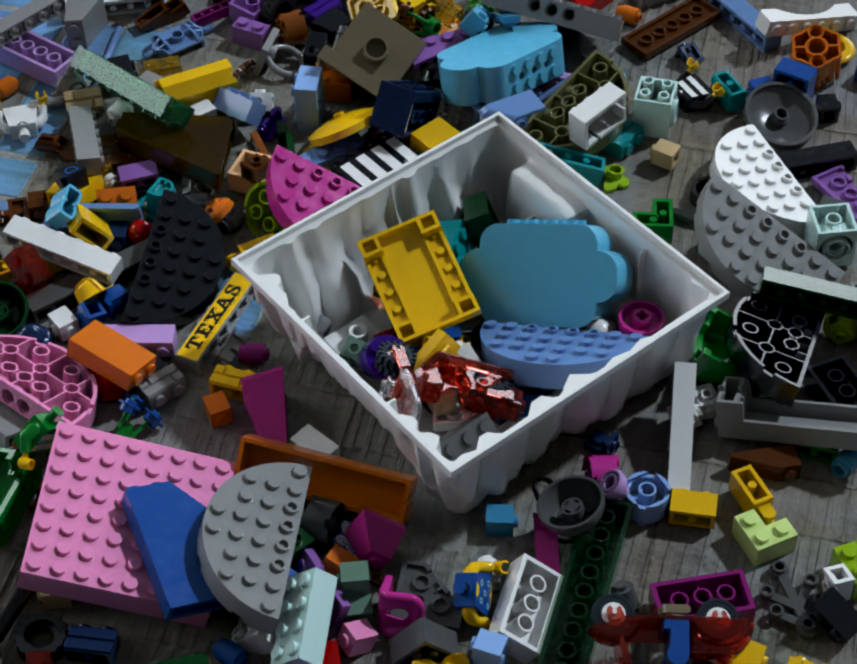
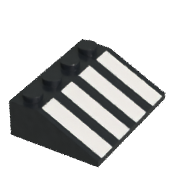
M386 132L380 133L374 140L364 142L363 146L358 149L355 148L348 151L347 155L335 158L333 163L327 165V169L362 187L421 154L403 139L393 137L391 133Z

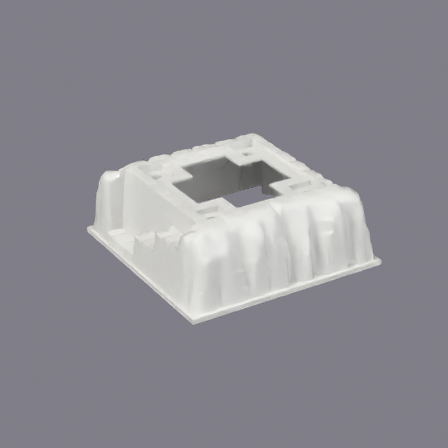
M501 112L491 115L231 259L232 265L253 285L256 301L261 305L272 327L277 333L291 340L295 353L301 363L309 362L313 359L321 362L330 376L334 377L343 388H346L350 395L355 396L366 410L378 419L383 428L390 431L397 447L416 468L426 492L439 498L451 513H467L479 505L487 494H503L507 490L509 481L518 475L522 465L533 464L538 458H541L546 452L549 443L556 440L560 433L581 434L589 424L596 423L598 420L608 421L623 408L625 400L647 392L654 384L672 374L675 361L690 362L707 312L729 299L730 292ZM483 191L486 192L499 223H507V219L587 220V225H598L605 228L612 237L613 251L623 253L630 260L633 268L632 288L625 298L612 302L611 314L607 320L613 321L617 328L618 313L624 304L633 300H646L660 306L664 311L666 317L665 327L652 336L641 338L630 351L613 357L605 367L595 373L570 374L563 389H556L547 396H539L532 401L527 417L516 418L514 416L500 426L492 419L499 433L486 432L479 436L476 450L462 454L455 461H448L441 455L440 438L449 431L433 432L432 415L418 402H414L410 407L404 402L400 405L396 398H392L393 393L388 387L394 381L393 378L385 380L373 379L361 373L360 368L356 366L351 368L340 357V352L349 335L367 343L370 339L374 338L373 335L391 329L388 314L358 248L357 241L433 209L439 221L459 219L462 221L464 219L461 208H463L462 199ZM321 314L332 320L329 335L323 339L316 333L318 319ZM476 405V413H484V411Z

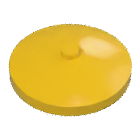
M374 107L355 109L346 113L344 111L335 113L333 115L334 118L325 122L309 136L308 139L311 146L318 147L338 141L369 126Z

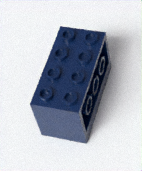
M381 80L369 125L374 126L376 131L386 133V131L392 132V136L396 138H410V133L436 118L443 91L411 80Z

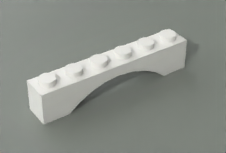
M849 3L834 4L829 10L812 15L794 14L778 9H762L759 11L755 26L765 37L794 35L812 25H820L835 32L854 30L856 26L857 12Z

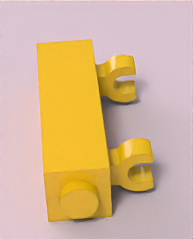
M438 328L417 352V359L411 376L409 375L407 378L403 376L402 379L396 377L388 387L393 393L391 397L396 398L400 405L404 402L410 407L416 400L420 402L425 396L423 391L449 360L454 361L459 356L457 351L461 346L446 332Z

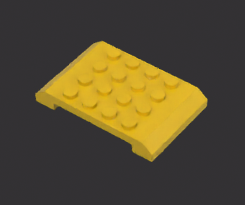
M434 209L356 242L396 335L399 339L403 340L405 346L419 341L425 336L433 335L438 328L444 330L482 314L446 239Z

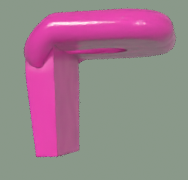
M386 575L378 593V627L385 637L392 638L417 619L425 618V605L417 595L393 592V576ZM393 609H404L408 612V616L406 618H398L390 615V612Z

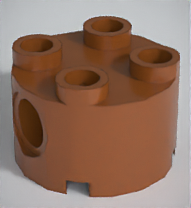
M300 9L289 13H279L277 18L274 19L275 28L280 29V36H278L279 44L291 46L306 44L307 39H305V36H308V28L304 15H299L302 12Z

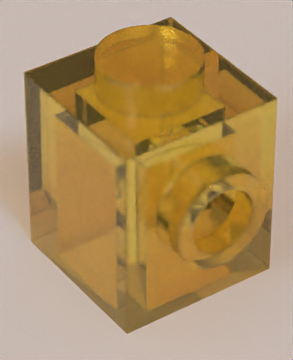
M453 0L439 1L435 6V19L441 21L449 29H452L462 20L464 7Z

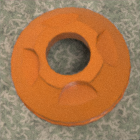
M216 197L206 206L205 211L218 224L232 209L234 202L229 198Z

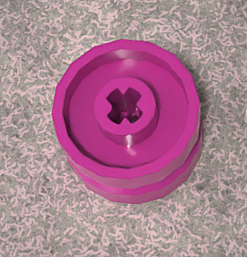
M646 300L630 301L620 308L616 331L621 332V334L641 333L644 336H652L665 327V313L660 306Z

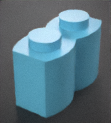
M68 184L56 193L51 199V208L46 212V223L58 230L76 216L77 205L82 199V192L72 184Z

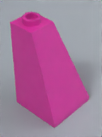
M282 366L240 378L244 407L256 435L288 443L287 402Z

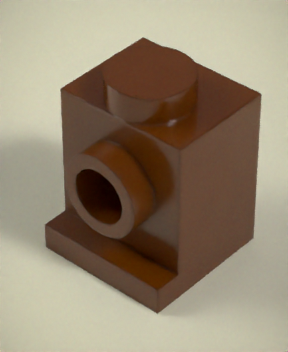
M256 153L246 162L241 161L242 178L254 185L260 183L266 178V171L270 161L267 155L260 156Z
M47 190L28 192V211L33 222L45 220L46 212L49 209L46 197Z

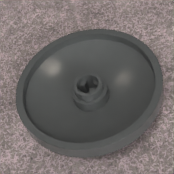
M775 81L761 84L751 91L744 104L743 117L746 126L754 125L773 148L794 149L804 145L813 136L818 125V112L812 99L803 90L789 83Z

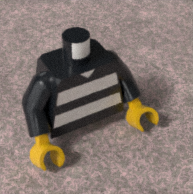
M690 57L686 61L687 70L684 69L676 80L678 81L676 99L679 100V107L685 113L705 111L707 108L713 107L716 97H722L725 94V90L719 82H716L711 89L695 73L691 74L692 71L699 69L698 61L694 63L693 57Z

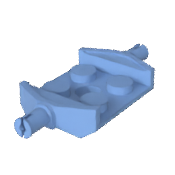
M192 21L180 24L151 37V50L142 53V56L145 60L157 56L160 59L171 62V55L193 47L196 44L205 47L204 35L214 31V27L211 24L204 27L197 26Z

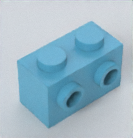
M477 3L463 18L459 27L470 37L476 36L478 32H484L490 23L489 18L491 14L489 9L485 5Z

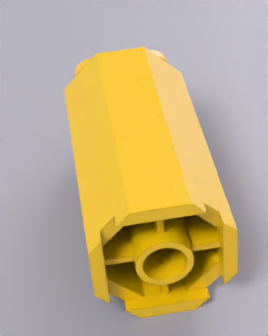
M226 58L153 81L155 91L158 93L155 96L158 106H161L163 114H177L188 110L189 106L208 99L211 103L214 102L220 86L226 89L228 86L238 89L237 79L231 73L234 72L233 67Z

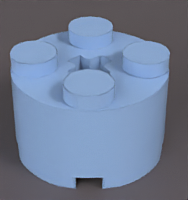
M640 471L632 474L627 479L629 493L623 498V509L626 515L639 526L658 522L667 515L670 486L667 480L657 473L655 476L648 474L649 471Z

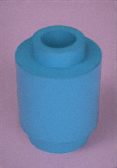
M842 450L832 460L830 467L832 473L839 478L850 476L857 468V451Z

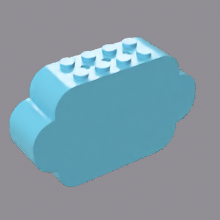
M531 22L515 25V27L497 26L437 54L444 101L455 106H471L482 102L492 103L530 89L532 90L565 72L562 35L558 33L555 24L546 22Z
M507 219V223L492 224L482 233L480 248L469 251L463 257L460 265L471 292L478 299V305L482 312L481 315L486 321L495 320L497 323L516 322L519 325L537 324L542 327L554 325L563 328H582L589 325L593 320H607L611 314L612 302L625 298L629 294L633 283V268L630 260L623 253L613 251L612 237L605 228L598 225H587V220Z

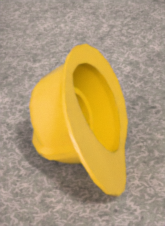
M83 278L75 286L74 296L79 304L98 298L100 293L115 284L105 288L96 279Z

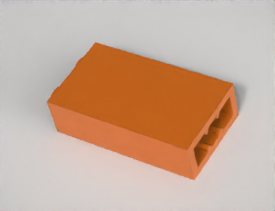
M96 319L68 340L67 356L127 392L135 386H139L142 380L147 376H151L156 370L157 355Z

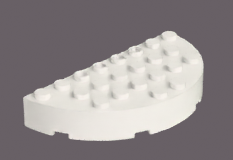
M754 125L743 126L727 133L721 138L715 149L708 171L710 178L716 173L803 240L808 207L815 205V203Z

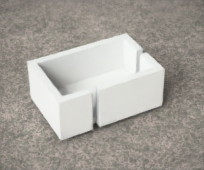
M608 82L592 95L586 97L576 107H573L568 112L569 139L584 150H588L598 142V138L602 139L626 121V107H624L626 105V92Z

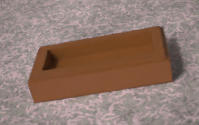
M251 132L253 150L269 155L258 132Z

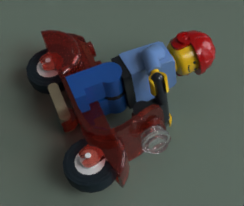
M610 593L598 598L592 606L590 616L593 626L589 628L587 633L598 643L613 647L614 659L612 656H608L607 661H603V664H645L641 660L631 661L628 645L629 643L636 642L664 644V657L661 660V664H692V661L704 663L707 660H717L719 664H730L732 660L741 655L749 644L753 635L754 623L750 622L749 619L739 618L736 608L727 600L720 598L709 599L702 603L696 612V616L682 615L688 614L691 611V607L687 604H662L659 609L654 607L652 614L635 615L634 607L627 598L620 594Z

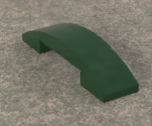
M277 120L279 146H287V150L295 153L294 139L290 130L282 121Z

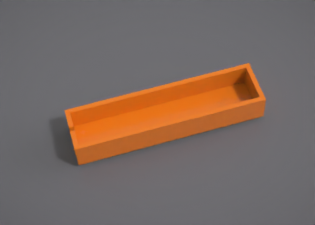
M251 433L241 436L234 475L245 469L266 463L288 462L312 466L306 494L307 500H310L313 495H318L344 503L348 511L359 514L366 508L401 524H405L410 519L413 501L410 499L415 496L419 478L417 476Z

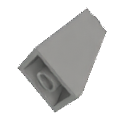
M104 0L66 1L64 24L70 49L88 48L108 24Z

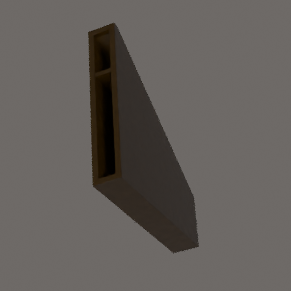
M122 113L121 119H118L117 128L114 129V139H117L119 148L146 160H152L164 168L216 191H221L235 136L234 117Z

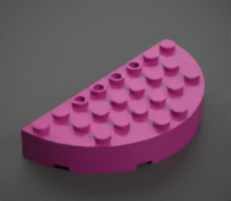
M276 145L266 171L267 200L274 217L280 226L285 229L361 188V186L279 145Z

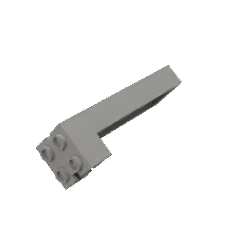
M725 376L723 383L718 386V397H714L713 410H716L717 413L714 419V427L718 428V437L857 451V405L795 400L790 408L786 405L778 404L770 397L752 396V384L744 377Z

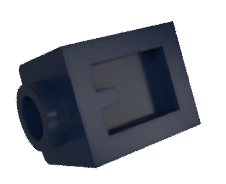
M694 41L688 44L686 42L681 44L674 54L675 58L682 57L685 64L690 57H693L694 63L698 61L700 64L705 60V57Z
M595 429L585 441L584 449L596 455L615 454L620 446L618 441L619 433L614 431L609 436Z

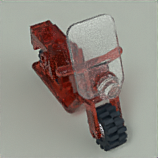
M393 340L392 343L390 341L382 342L378 347L374 361L375 368H379L378 371L380 373L384 372V376H388L387 380L382 379L379 391L383 393L382 398H396L398 414L413 416L418 421V425L422 415L421 401L438 403L442 393L449 389L458 390L457 400L462 411L465 409L472 413L488 412L489 416L506 421L507 419L517 421L519 413H524L526 401L523 400L524 391L513 387V379L511 378L514 370L443 351L434 353L420 367L414 370L417 353H415L413 348L410 349L408 344L404 346V342L400 341V344H398L397 341Z

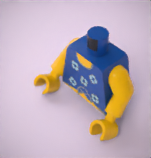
M498 560L493 562V564L490 561H474L463 569V573H456L455 583L453 584L454 608L462 614L468 625L483 629L490 627L491 572L493 571L497 575L508 574L509 571H503L501 567L503 563H509L507 560Z

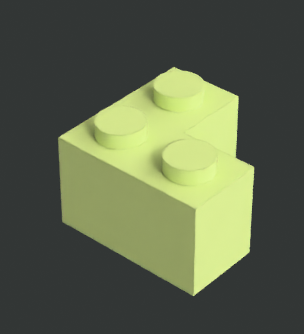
M754 509L736 515L733 518L731 534L755 567L795 551L798 533L787 518L765 525Z

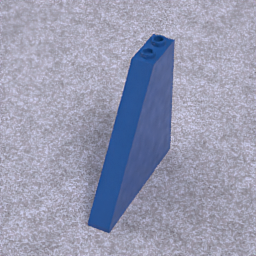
M170 481L154 482L150 485L132 486L125 489L121 504L165 621L225 608L207 586L200 570L199 556H197L198 532L207 508ZM290 568L288 577L298 574L295 570Z

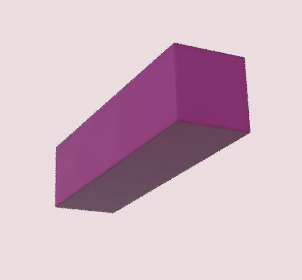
M224 0L192 14L190 19L197 26L204 27L229 16L228 3L230 1Z

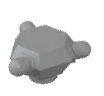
M68 65L66 72L59 77L56 83V91L51 93V97L63 95V92L84 89L87 83L78 70H74L72 65Z

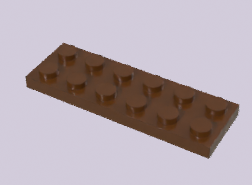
M686 0L621 37V44L647 60L721 17L722 10L706 0Z

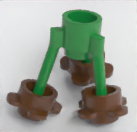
M407 1L405 5H400L398 20H402V18L408 20L410 17H413L423 22L422 27L425 32L420 31L418 26H414V22H409L406 29L418 37L420 35L428 37L439 34L441 21L435 19L434 7L424 4L419 14L416 15L413 13L414 8L410 6V1Z

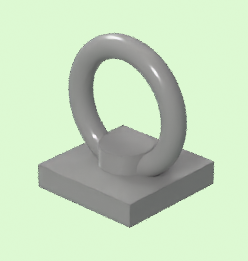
M273 27L261 49L252 73L259 76L264 65L267 64L275 74L286 78H294L295 73L299 71L300 65H304L303 54L291 45L275 44L280 29ZM277 51H286L293 54L299 61V67L293 71L279 68L273 62Z

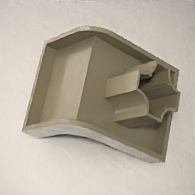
M366 2L335 46L331 48L325 44L317 55V66L322 67V70H324L329 65L377 98L381 80H403L425 49L427 42Z

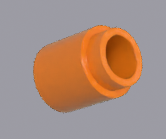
M625 4L623 6L619 5L615 13L616 15L623 16L622 20H624V23L634 26L640 23L643 17L641 9Z
M7 75L0 80V99H6L19 90V82L14 76Z

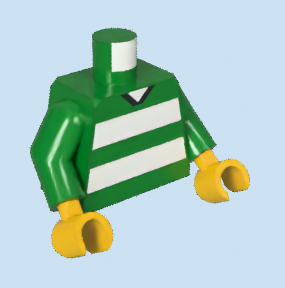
M53 406L47 413L35 414L13 439V443L22 453V456L17 461V466L20 469L32 471L35 468V460L28 458V456L50 453L58 421L63 422L61 418L64 412L61 408Z

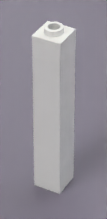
M674 362L667 482L670 486V495L672 494V488L690 490L697 363Z

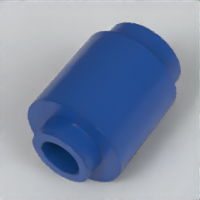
M220 638L212 648V654L215 655V659L222 664H247L248 651L230 639Z

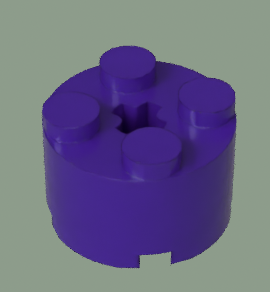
M387 334L370 339L360 351L359 361L361 368L373 379L385 380L391 378V375L384 376V372L380 373L378 371L379 368H375L376 353L382 342L390 341L392 343L395 340L400 344V341L403 342V340Z

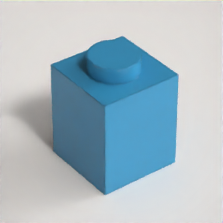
M486 504L485 536L513 537V528H518V514H513L514 505Z

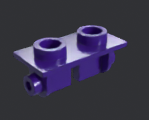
M280 107L272 108L269 116L258 126L257 132L261 139L271 141L277 133L276 121L280 120L283 123L287 121L288 118L282 116V109Z

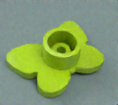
M617 164L605 166L603 175L605 176L603 186L605 194L616 191L618 187L621 189L629 187V179L623 176L625 173L623 166Z

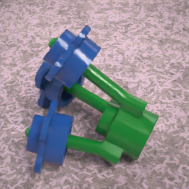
M125 394L124 398L126 400H119L122 402L119 409L123 410L124 413L113 430L114 434L135 439L148 426L152 429H155L158 425L160 428L164 427L160 422L162 420L160 413L155 409L151 412L147 407L145 408L141 397L134 394L131 396ZM145 410L147 413L143 415V418L146 422L133 431L134 426L127 420L131 414L135 416L139 411Z

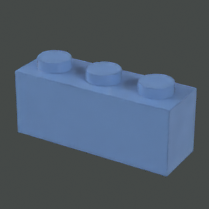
M220 86L213 103L216 109L257 127L267 107L260 103V99L242 91L238 93V89L230 86L227 89Z

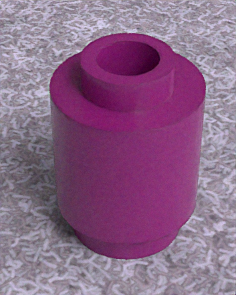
M245 343L239 346V362L265 365L266 361H269L270 349L266 348V344Z

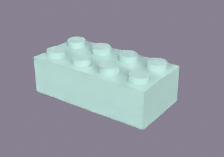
M316 567L288 577L279 621L275 629L276 637L271 651L270 664H323L338 577Z

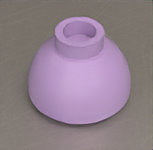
M612 469L606 472L599 482L604 491L605 499H622L629 493L627 478L619 469Z

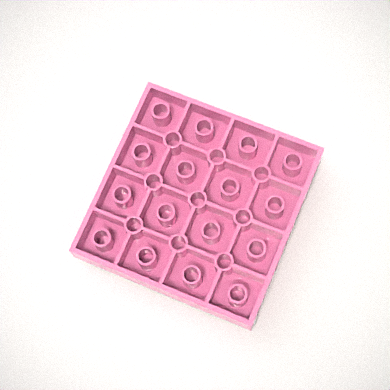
M58 421L16 587L165 619L121 504L124 491L132 486H144L154 482L170 481L207 508L218 488L234 475L235 462ZM211 611L170 621L205 628Z

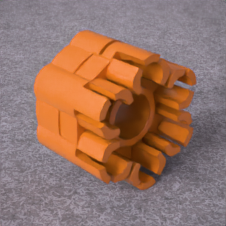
M812 25L800 33L794 34L791 41V59L818 68L814 90L821 89V86L823 87L826 81H834V73L835 79L838 80L841 71V35L820 25Z

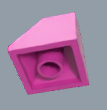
M365 508L345 529L344 534L360 561L368 560V565L382 570L392 559L406 530V525Z

